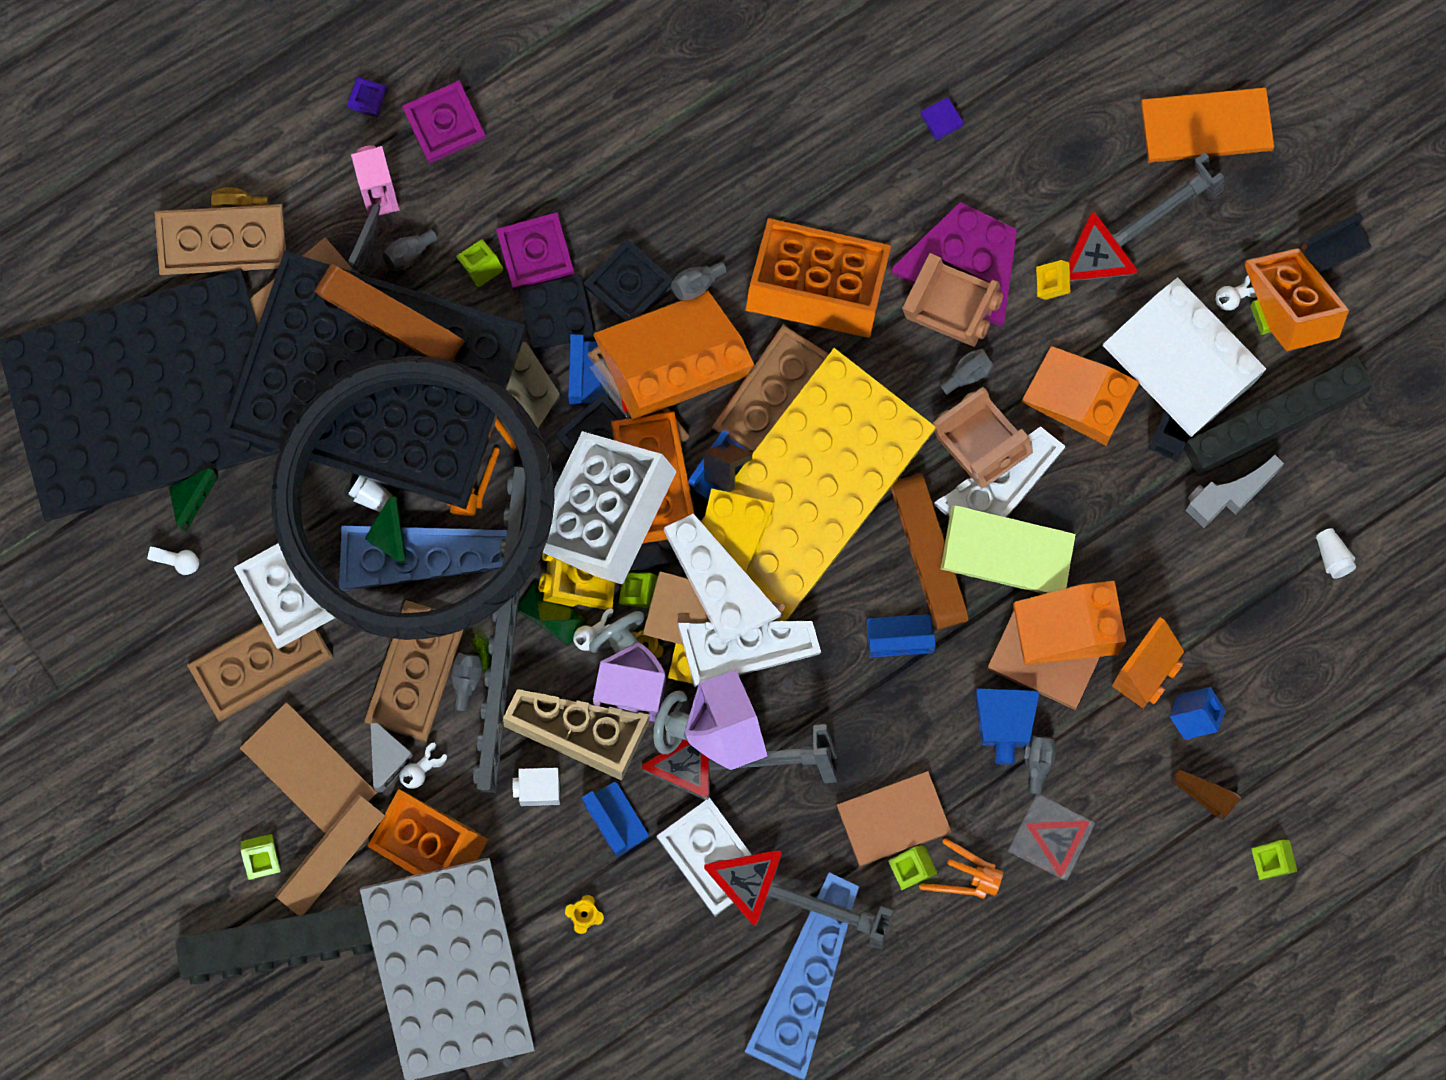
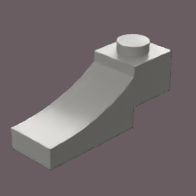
M1274 455L1257 470L1236 481L1218 486L1211 482L1206 488L1199 485L1187 498L1191 503L1186 511L1203 528L1226 506L1236 515L1280 471L1284 463Z

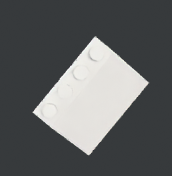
M1178 277L1156 294L1103 344L1107 351L1190 437L1194 436L1251 388L1266 370L1258 359Z
M582 431L554 488L553 520L543 553L596 577L623 585L677 471L660 453Z

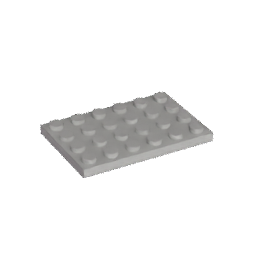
M490 857L360 888L405 1080H415L535 1051Z

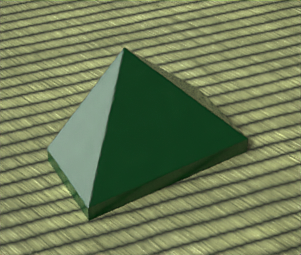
M209 468L169 487L176 524L185 533L188 531L218 479L216 473Z
M396 496L389 497L365 539L400 565H406L407 558L399 503Z
M534 583L519 603L518 612L569 646L573 641L575 631L582 627L587 619L567 605L543 601L544 592H540L539 586Z

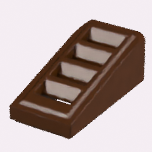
M1180 769L1171 779L1175 785L1220 820H1224L1242 797L1235 792Z

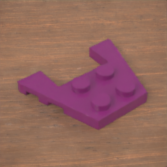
M960 202L893 266L891 274L914 285L929 253L941 257L943 264L989 283H991L992 279L996 280L1000 284L1003 300L999 309L992 311L988 321L1002 328L1005 321L1017 229Z

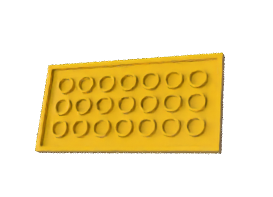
M833 348L753 452L752 460L745 463L735 476V490L729 492L774 503L746 574L770 601L785 604L781 621L789 620L937 428L835 348ZM705 516L700 521L702 524L704 523Z

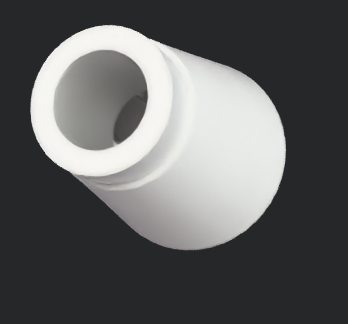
M359 476L348 494L355 498L353 502L381 512L388 498L393 497L379 482Z
M1333 528L1326 529L1316 536L1326 573H1330L1332 578L1343 577L1356 568L1354 555Z

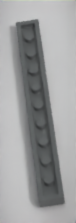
M515 467L514 476L510 475L508 479L507 491L511 495L510 507H506L504 512V526H507L506 539H502L500 545V557L504 558L503 564L517 542L525 516L527 490L523 467ZM520 590L505 605L492 614L493 622H496L495 635H491L489 640V654H492L491 667H487L485 673V686L489 687L488 697L483 700L481 706V718L485 719L484 732H479L477 749L481 751L480 764L475 765L473 774L474 783L477 784V789L482 792L496 793L504 731L503 717L507 706Z

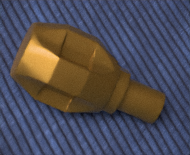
M224 187L213 191L211 197V208L269 205L268 197L253 196V194H248V192L238 188Z

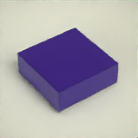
M357 77L347 107L348 109L378 118L388 88L386 85Z
M948 97L921 111L920 114L935 141L958 130L964 124Z

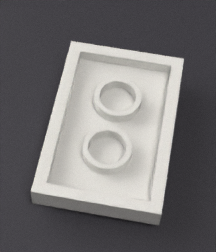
M279 543L234 567L277 649L335 618L326 609L320 607L301 587L289 569Z
M709 798L657 835V839L712 914L716 916L733 904V902L705 871L704 865L751 856L752 854Z

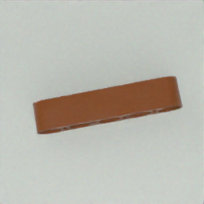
M330 264L314 291L325 300L424 357L453 361L465 342L449 330L336 265Z
M920 473L896 480L891 487L892 495L936 630L967 622L968 615L955 573L940 569L945 542L924 477Z

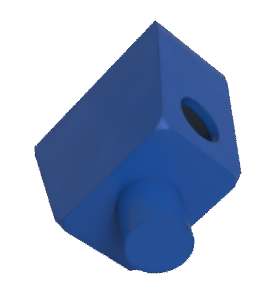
M976 690L975 705L981 744L983 746H996L995 764H1015V747H1026L1029 744L1039 691Z

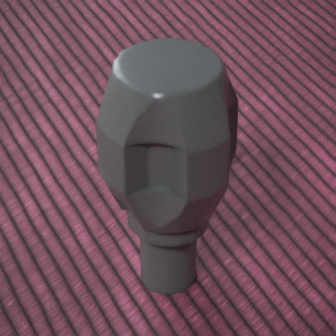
M430 229L420 236L401 237L386 248L383 252V259L390 270H405L417 262L428 245L437 241V236Z
M719 262L711 267L688 268L680 272L671 283L672 290L680 300L695 299L707 291L715 281V278L726 273V267L722 262Z
M983 349L971 351L960 359L954 372L951 373L952 376L943 382L940 387L948 395L959 386L962 388L965 385L977 384L990 374L994 368V363Z
M459 652L453 663L451 677L453 688H455L454 693H457L455 710L467 711L469 695L472 696L480 681L482 664L479 655Z
M1032 735L1029 744L1026 745L1024 760L1029 772L1028 776L1031 777L1029 793L1042 794L1043 779H1046L1047 774H1049L1055 763L1056 747L1054 739L1051 737Z

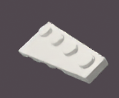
M1040 426L1028 435L1033 449L1031 455L983 489L972 478L966 479L956 489L937 500L934 506L948 517H950L951 507L956 505L1007 518L1063 452L1065 446Z
M694 514L664 527V533L722 644L781 616L779 610Z
M774 621L766 623L724 644L719 640L711 622L704 624H677L694 687H698L701 682L736 670L738 675H743L821 653L812 621Z

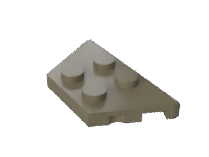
M522 342L506 390L518 400L530 415L538 430H540L550 410H553L558 402L560 393L527 342Z

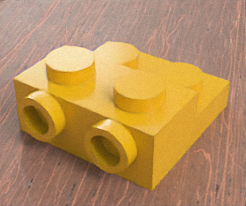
M542 553L543 560L548 561L547 571L541 575L539 581V591L544 592L543 601L572 607L583 605L604 610L613 608L615 582L596 577Z

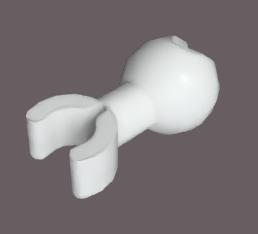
M1249 276L1237 287L1224 286L1217 291L1215 300L1220 309L1225 311L1233 310L1238 307L1241 298L1245 296L1257 297L1253 287L1247 288L1251 282Z
M150 547L147 556L149 560L175 566L178 573L182 575L192 574L199 567L198 557L190 550H183L177 554L157 547Z
M613 609L606 610L601 621L594 626L585 625L575 631L573 640L580 650L589 651L591 641L610 626V624L606 626L605 624L607 618L612 616ZM580 640V641H582L584 644L579 645V644L577 643V641Z
M435 743L427 746L424 757L417 764L410 763L401 769L399 777L405 787L411 789L418 788L423 784L425 773L431 767L444 765L447 759L446 754L439 759L429 761L430 753L435 750ZM409 779L411 782L406 784L403 780Z

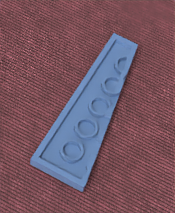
M342 526L339 588L342 591L499 570L504 561V558L500 557V545L502 539H506L507 530L402 527L407 564L400 565L365 539L371 529L370 526Z
M828 873L817 898L852 910L859 886ZM813 911L810 912L745 1053L801 1080L805 1079L848 927L847 923Z

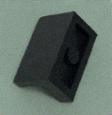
M1358 213L1306 239L1300 251L1321 275L1369 251L1372 246L1360 227L1363 217Z

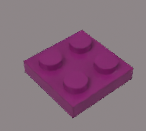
M460 81L402 105L403 111L428 164L486 139L485 133Z
M557 213L496 229L513 291L519 290L522 287L574 275V269Z

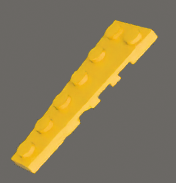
M711 488L703 525L746 573L774 503ZM676 643L668 678L693 684L683 645Z

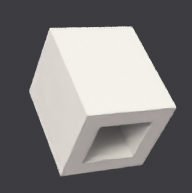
M558 768L519 769V778H513V798L519 797L521 806L560 805Z

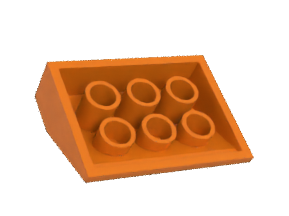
M768 218L750 282L746 311L870 338L891 245Z
M709 291L695 299L679 301L594 333V338L632 421L747 377L754 366L742 337Z

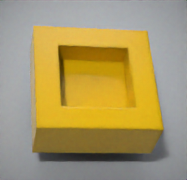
M1059 260L1036 267L1037 297L1046 300L1070 293L1069 262Z

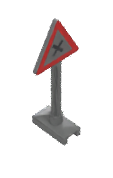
M1206 152L1195 159L1196 174L1187 179L1185 185L1115 235H1112L1097 214L1092 212L1069 259L1070 282L1136 275V267L1121 248L1124 244L1194 194L1197 196L1207 189L1213 197H1216L1223 192L1224 176L1221 172L1215 176V172L1212 169L1209 171V156Z

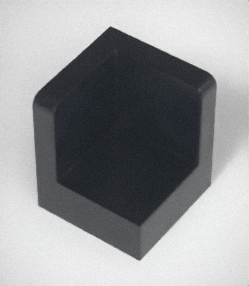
M1165 412L1148 449L1177 462L1189 435Z
M729 442L704 451V481L727 492L735 490L737 466L751 461L752 453Z

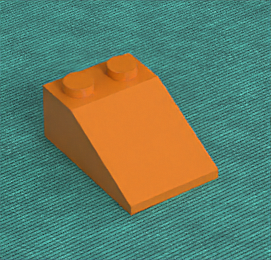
M1299 248L1245 262L1244 266L1269 330L1286 351L1340 337L1349 309Z
M1051 346L1021 402L1107 446L1139 382L1109 366Z
M1115 581L1082 584L1013 603L1024 665L1119 655L1126 643Z
M1158 618L1121 669L1112 687L1143 709L1148 702L1155 705L1165 691V688L1160 686L1167 676L1173 679L1184 664L1179 660L1184 650L1164 619Z
M398 789L385 813V817L380 822L367 847L416 875L476 861L489 839Z

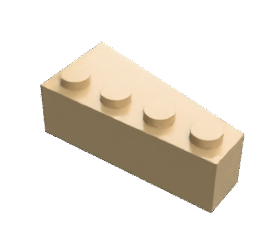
M517 689L503 717L504 727L622 781L647 729L650 714L640 712L637 714L622 711L619 708L595 706L587 702L569 701L555 696Z

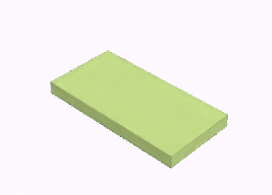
M954 505L951 507L940 569L1038 593L1047 594L1067 587L1075 534Z

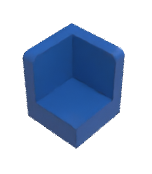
M1211 687L1178 695L1169 717L1184 739H1191L1218 732L1226 710Z

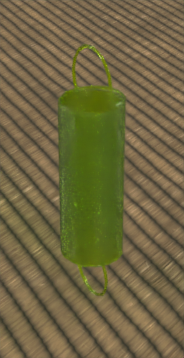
M476 637L471 643L476 655L481 657L483 673H486L487 667H491L492 659L483 637Z

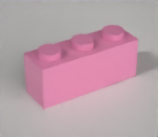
M373 145L365 146L358 149L357 153L351 154L368 216L374 204L381 206L379 215L398 211L399 206L382 146L377 148Z

